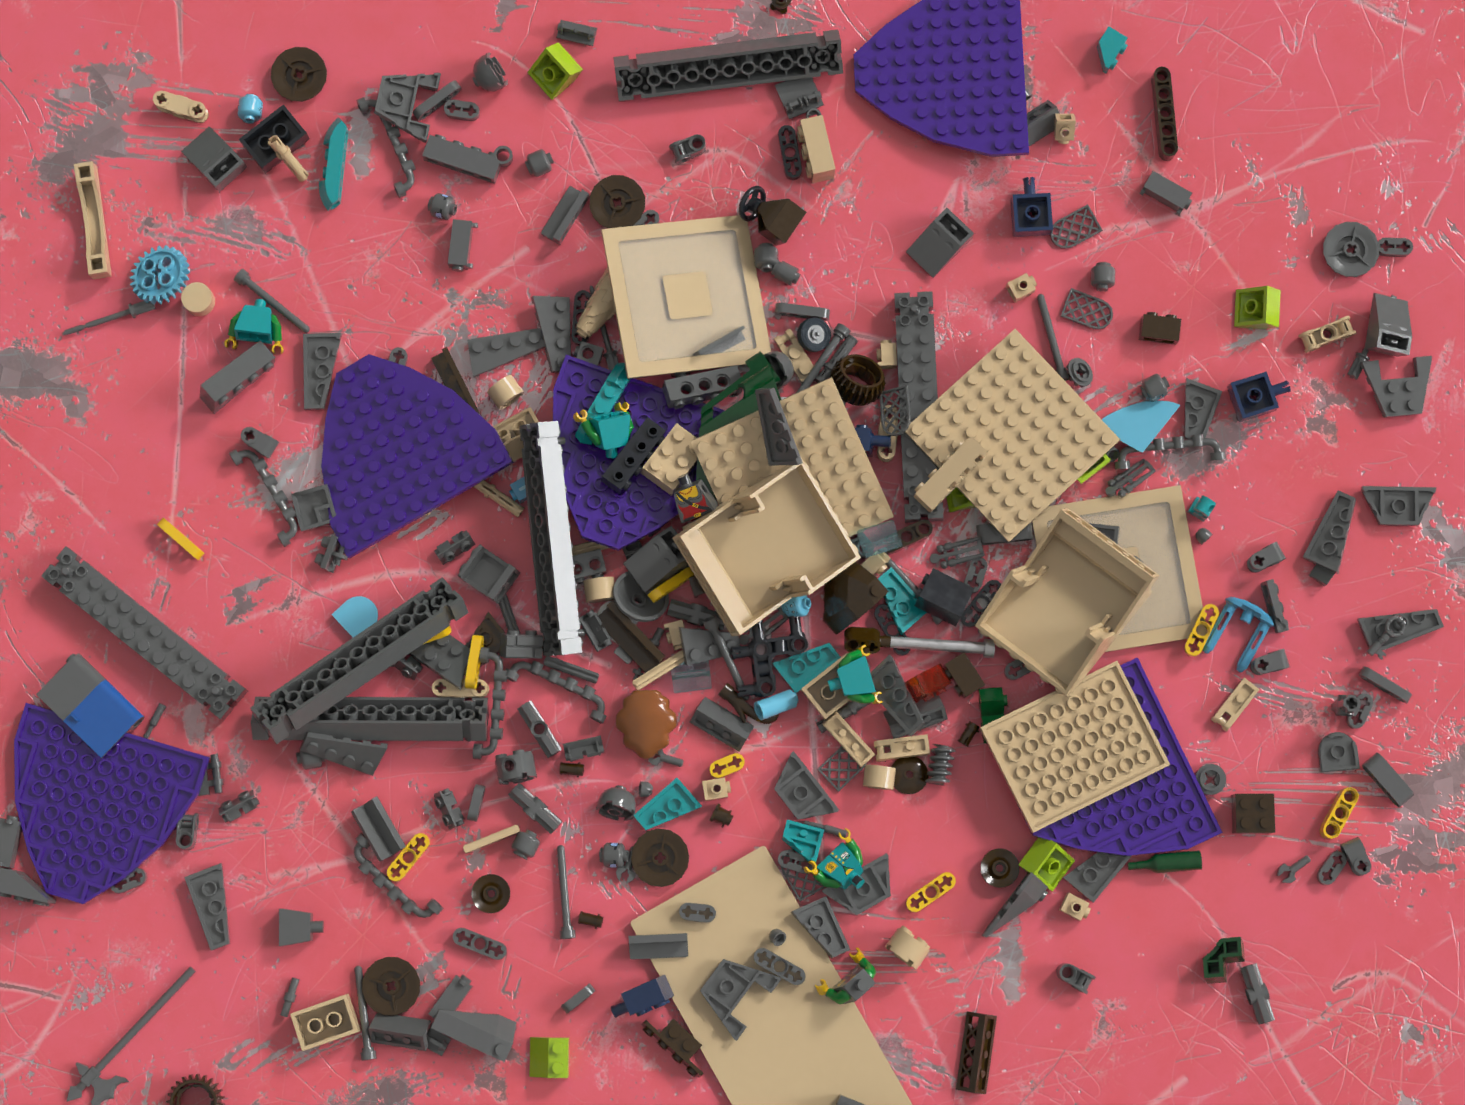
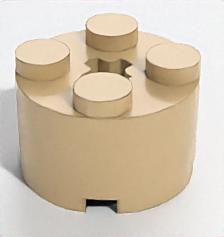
M905 926L898 928L885 945L887 950L894 952L897 958L917 970L930 952L928 943L920 937L915 939L912 932Z

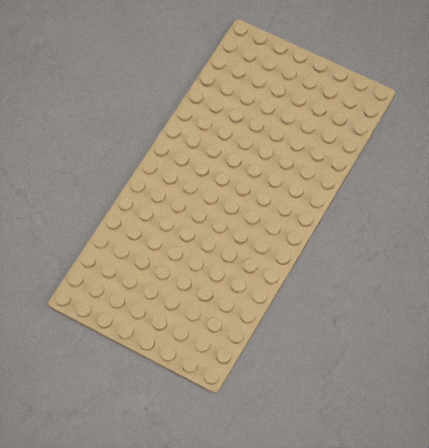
M765 846L759 847L631 921V926L636 935L687 933V957L651 958L650 960L659 976L666 975L674 994L672 997L674 1003L694 1038L702 1044L700 1049L732 1105H836L840 1094L865 1105H913L854 1002L837 1004L826 997V994H818L815 985L822 986L821 979L826 981L829 988H833L841 978L824 949L791 914L792 911L800 908ZM684 903L706 904L714 907L716 916L711 922L689 921L680 916L679 909ZM687 906L686 909L682 910V913L686 914L685 917H689L690 914H697V910H691L690 906ZM706 908L705 911H699L698 915H704L705 919H709V916H713V912H710V908ZM773 929H780L786 934V940L780 946H775L769 939V934ZM760 948H765L803 969L806 978L802 984L794 985L781 978L772 993L756 981L753 982L731 1013L733 1017L747 1026L737 1041L731 1036L700 991L723 959L778 976L754 961V953ZM765 951L762 954L758 953V961L761 963L763 960L769 962L766 966L770 968L772 961L776 957L772 955L771 959L766 957L767 953ZM783 961L775 962V971L783 972L785 970V963ZM789 965L788 971L783 976L787 978L788 974L793 976V981L801 980V972H792L791 969L793 967Z

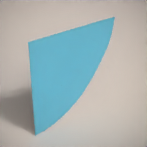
M1144 401L1117 410L1104 417L1102 421L1119 437L1120 441L1143 453L1180 405L1170 401Z

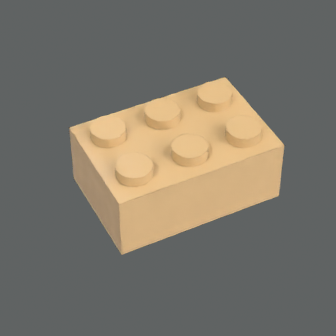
M823 115L800 120V126L797 127V137L799 143H803L801 154L803 161L807 160L805 167L807 178H811L812 183L834 179L836 169Z
M676 423L642 467L641 474L672 496L680 486L677 478L683 474H689L697 464V455L690 442L696 439V437Z
M845 655L801 689L824 720L850 701L847 696H843L842 689L830 692L827 680L838 678L836 670L838 669L839 662Z
M349 994L290 1014L302 1051L361 1031Z

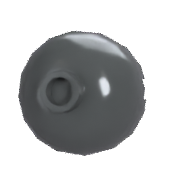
M486 53L475 62L473 67L474 77L472 79L477 87L481 86L489 92L497 91L507 86L508 80L504 81L503 76L506 74L495 57L490 58L491 53Z
M778 351L763 354L781 380L776 384L777 388H783L791 381L794 374L792 361L786 354Z
M617 785L604 790L598 799L596 810L600 809L599 814L613 820H618V817H625L624 821H628L634 817L636 802L634 796L625 787Z

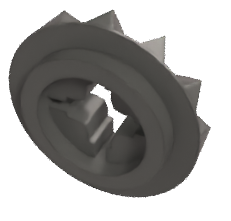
M1074 358L1069 361V364L1066 366L1068 369L1066 374L1070 375V381H1074L1075 386L1079 385L1081 388L1088 386L1093 379V373L1088 363L1080 358Z
M1203 765L1195 774L1204 794L1214 795L1225 787L1226 775L1218 765ZM1206 774L1209 776L1217 774L1213 779L1214 784H1204L1207 780Z

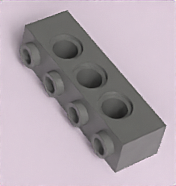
M736 365L664 380L662 390L668 409H679L688 404L698 405L703 401L712 400L737 381L741 375ZM717 383H723L725 387H721ZM699 387H705L707 390L703 391ZM739 388L734 393L729 395V397L738 396L739 394H741L743 388ZM685 390L689 394H683L681 391Z

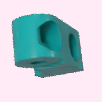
M1202 495L1201 498H1195L1187 512L1204 522L1216 506V503Z

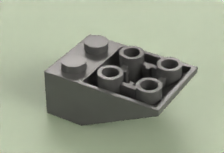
M210 127L181 151L218 192L223 190L247 168L244 161Z
M946 208L927 227L906 253L934 278L973 238L974 233Z
M1373 293L1364 349L1396 357L1409 355L1412 330L1408 301Z
M672 526L654 536L623 563L644 593L649 592L689 567L672 539L678 534Z
M0 867V896L11 898L14 895L15 900L30 902L32 899L34 900L33 904L49 906L50 903H56L52 896L46 893L44 889L24 872Z

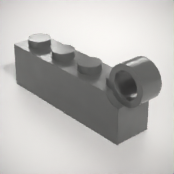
M435 134V136L429 135L422 155L424 161L493 184L496 183L501 167H507L513 161L512 151L507 146H499L495 149L494 153L489 152L487 154L474 146H471V148L465 147L462 142L453 140V142L447 141L444 136ZM505 151L509 153L508 160H498L497 156L500 152Z

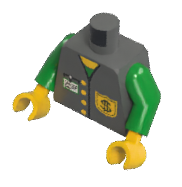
M856 948L858 953L856 955L849 953V955L859 965L851 970L833 988H829L823 979L820 980L822 986L815 985L819 995L826 994V997L837 1004L855 1002L875 984L873 978L875 977L876 969L864 958L865 956L861 950Z

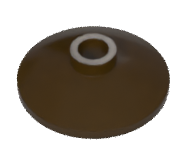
M917 757L899 758L893 763L892 768H896L894 788L904 794H914L924 788L927 783L925 780L928 779V769L921 759ZM907 771H911L913 773L912 778L906 777Z
M1006 849L991 850L981 861L980 870L982 877L991 886L998 888L1007 887L1018 877L1019 862L1016 856ZM998 864L1002 865L1003 870L1001 872L996 871V866Z
M484 875L477 879L472 887L471 896L473 903L479 910L485 913L499 912L506 907L510 900V887L506 880L498 875ZM490 890L495 892V896L492 898L488 896Z

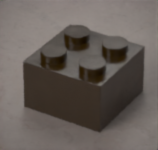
M1274 794L1231 795L1233 834L1275 833Z

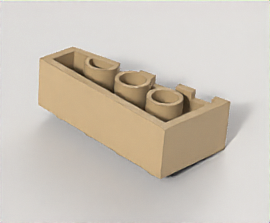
M972 436L965 442L962 441L954 449L956 452L952 456L948 455L941 462L943 465L938 470L935 468L928 475L930 479L925 484L921 482L915 488L914 498L930 513L985 458L987 451Z

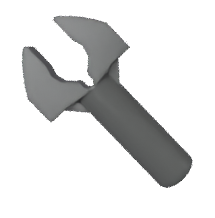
M663 749L658 752L660 757L648 759L654 766H658L661 762H666L682 767L684 763L682 759L664 754Z
M633 847L630 848L628 862L616 870L619 881L622 873L628 870L629 874L626 883L635 879L636 873L632 870L633 865L631 861Z
M1306 855L1292 866H1287L1285 863L1279 866L1277 876L1281 875L1284 871H1290L1288 877L1281 882L1292 883L1295 881V872L1311 861L1310 857Z

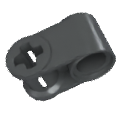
M696 134L670 144L669 148L674 153L675 163L681 164L702 155L706 151V142L703 136ZM696 141H700L703 145L697 149L693 147V144Z
M246 427L241 432L242 441L268 459H270L279 444L274 438L263 434L253 427ZM253 433L255 438L248 440L246 435Z
M1274 542L1253 554L1247 561V567L1250 571L1257 573L1285 560L1286 557L1279 544ZM1255 560H1256V561L1259 560V561H1260V564H1256V565H1255V564H1254V561H1255Z
M1285 649L1256 658L1250 664V669L1255 675H1263L1290 667ZM1264 664V667L1258 668L1257 665Z
M198 813L184 815L176 825V844L181 849L191 850L196 845L199 826ZM185 836H189L191 840L187 846L182 845V839Z
M1359 837L1340 844L1341 851L1346 856L1354 874L1361 876L1370 872L1371 862ZM1359 862L1360 864H1365L1363 870H1358L1357 866H1359Z
M1068 963L1060 964L1056 970L1059 979L1072 985L1073 988L1084 994L1088 993L1087 989L1091 981L1096 978L1092 974ZM1065 967H1069L1071 970V974L1067 978L1062 975V970Z

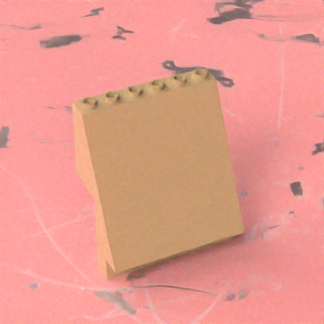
M803 460V463L799 465L784 466L720 504L714 511L698 517L683 526V531L672 538L731 636L743 634L791 598L812 594L861 558L858 554V548L852 544L847 530L842 527L837 513L830 507L828 498L821 492L818 481L813 478L809 471V466Z
M1064 508L1060 510L1025 565L1010 571L975 627L979 629L982 635L993 639L995 645L1006 649L1012 658L1022 661L1028 670L1039 674L1041 680L1055 686L1057 692L1068 695L1077 688L1153 591L1150 589L1160 575L1069 508Z

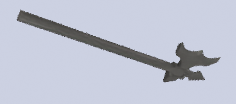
M191 966L95 1067L89 1068L87 1065L76 1063L79 1074L82 1077L77 1086H70L67 1101L82 1097V1091L85 1087L92 1085L95 1093L91 1104L100 1105L104 1100L114 1098V1091L119 1084L129 1082L126 1078L117 1075L108 1080L99 1077L101 1075L100 1072L196 972Z

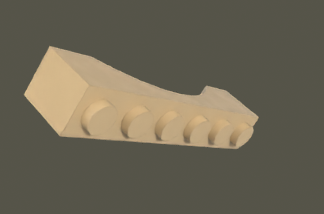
M93 161L74 164V170L85 225L88 275L92 279L112 277L98 169Z

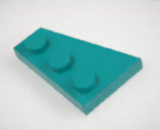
M891 567L878 580L889 591L884 596V600L900 635H902L927 612L914 606L917 601L914 598L916 594Z
M827 643L773 662L772 664L791 689L797 693L841 657L832 645Z
M675 778L634 814V817L645 830H649L701 808L702 805L682 782Z

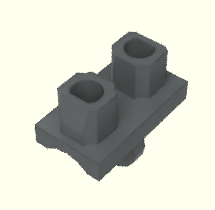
M337 536L323 537L321 546L327 548L325 555L318 553L314 562L320 565L321 568L334 573L336 565L340 566L341 560H348V556L344 555L345 547L340 545Z

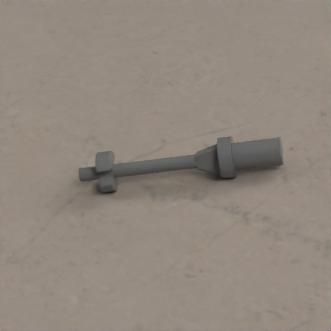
M658 627L652 639L650 638L649 640L659 647V641L665 630ZM640 667L638 668V670L633 669L632 671L633 673H635V676L633 678L634 680L638 678V676L643 675V673H641L642 669Z

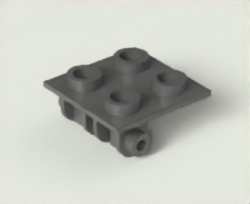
M812 77L787 80L775 85L789 119L804 114L812 108H819L824 105L821 93L817 90Z

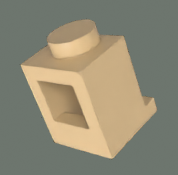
M1055 113L1054 138L1061 144H1068L1070 140L1074 141L1076 124L1074 114Z
M1025 273L1009 281L1006 284V289L1014 303L1034 293L1037 283L1032 275L1028 276ZM1020 283H1025L1027 287L1021 288Z
M891 340L880 341V349L876 351L877 360H880V362L877 364L881 369H896V343H892Z
M877 550L861 566L877 578L887 568L886 564L889 562L890 557L884 551Z
M682 620L664 624V629H669V632L666 633L668 643L673 644L674 650L682 649L679 627H684Z
M725 777L702 781L705 801L727 798L728 793H731L730 781H725ZM715 785H719L721 787V790L719 792H715L713 790V787Z
M1066 893L1059 911L1081 921L1082 918H1087L1091 908L1088 907V902L1071 893ZM1074 904H1079V911L1073 909Z

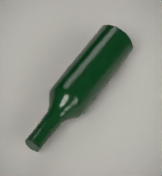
M1200 850L1155 854L1146 861L1128 862L1127 866L1128 870L1148 869L1154 873L1202 870V857Z

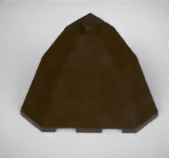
M854 562L825 583L823 621L837 635L870 610L889 591L873 574L860 564Z

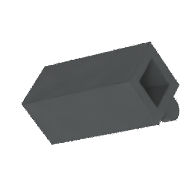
M1152 171L1140 192L1142 196L1145 193L1177 211L1176 215L1178 216L1183 209L1187 210L1192 202L1190 199L1192 192Z
M453 219L448 266L453 271L462 272L463 269H473V264L469 263L473 228H478V223Z
M7 815L6 819L0 818V866L14 868L22 832L21 822L18 821V817Z
M463 974L461 977L456 975L431 1009L429 1015L435 1018L438 1009L456 1011L473 988L470 984L472 981Z

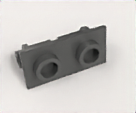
M561 20L558 24L556 38L593 46L597 28Z
M467 530L451 538L454 542L452 545L447 540L434 550L443 565L451 562L456 556L470 550L475 545Z
M591 610L579 617L582 628L597 652L612 644V638L605 627L601 630L599 629L602 622L597 612L594 613Z
M412 656L407 660L403 657L391 666L396 667L403 676L415 680L417 673H420L423 669L421 663Z
M601 735L563 744L566 761L570 760V762L583 759L584 755L592 757L600 756L601 753H604Z
M447 788L442 792L436 793L434 795V802L443 814L442 820L445 826L452 830L456 826L464 824V817L460 808L452 809L451 807L457 804L453 792Z
M253 790L249 792L244 791L233 801L228 800L222 803L219 808V815H222L225 823L228 821L232 822L242 816L239 811L240 808L246 814L257 808L260 802L254 796Z
M429 1028L426 1034L428 1040L427 1048L442 1056L451 1038Z

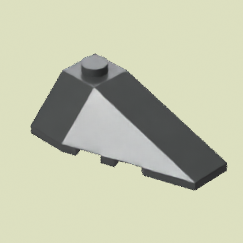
M1032 872L1027 873L981 936L984 938L988 937L1037 903L1038 900L1041 902L1048 894L1045 891L1048 886Z
M438 1009L430 1028L505 1062L513 1045L516 1022L499 1014Z

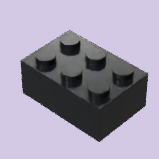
M284 105L239 139L242 146L265 174L282 161L268 144L270 137L277 135L282 143L290 148L291 153L310 139L306 131Z

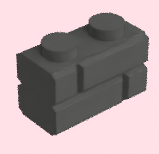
M507 630V633L500 634L501 645L499 655L501 657L542 659L543 635L537 634L536 630H525V634H520L519 630Z

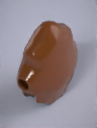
M634 690L623 700V708L616 715V728L624 734L623 744L626 748L633 750L640 758L646 760L653 758L660 750L669 745V733L677 726V717L675 712L669 708V699L659 691Z

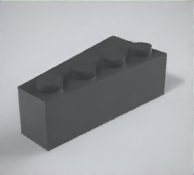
M260 340L200 385L201 400L215 414L247 386L254 383L264 372H269L274 367L275 356Z

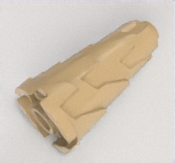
M608 267L595 286V291L588 300L587 307L576 326V333L584 339L586 337L590 338L593 333L597 332L616 313Z

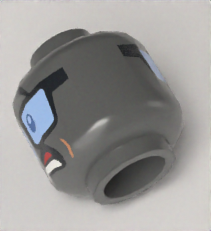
M437 193L430 198L428 211H430L433 217L448 220L452 215L456 214L457 205L453 197Z
M607 842L604 847L600 848L599 860L605 867L621 868L625 862H628L629 851L625 850V846L622 843Z

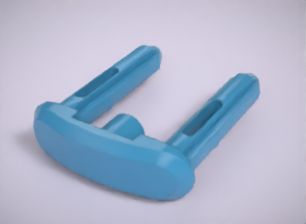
M1228 597L1225 599L1226 604L1203 647V652L1208 654L1215 648L1236 608H1240L1243 610L1240 617L1241 621L1250 624L1253 617L1260 620L1237 662L1236 670L1242 673L1248 668L1269 628L1274 627V621L1255 604L1236 597ZM1227 612L1228 615L1225 621L1223 622L1220 630H1217V627L1219 626L1222 618ZM1261 631L1262 633L1257 643L1255 644L1254 648L1251 649L1253 642L1255 641L1258 633Z

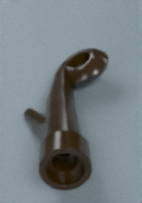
M729 683L718 694L734 707L743 723H746L745 714L763 724H771L779 716L777 714L760 720L754 708L742 697L738 698L737 692Z

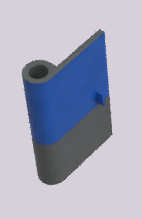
M80 653L70 655L66 660V664L36 694L101 758L129 730H134L145 718Z

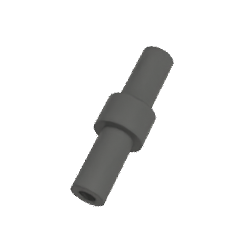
M292 977L288 992H285L283 998L285 1001L281 1016L288 1017L292 1002H295L297 996L295 993L300 979Z

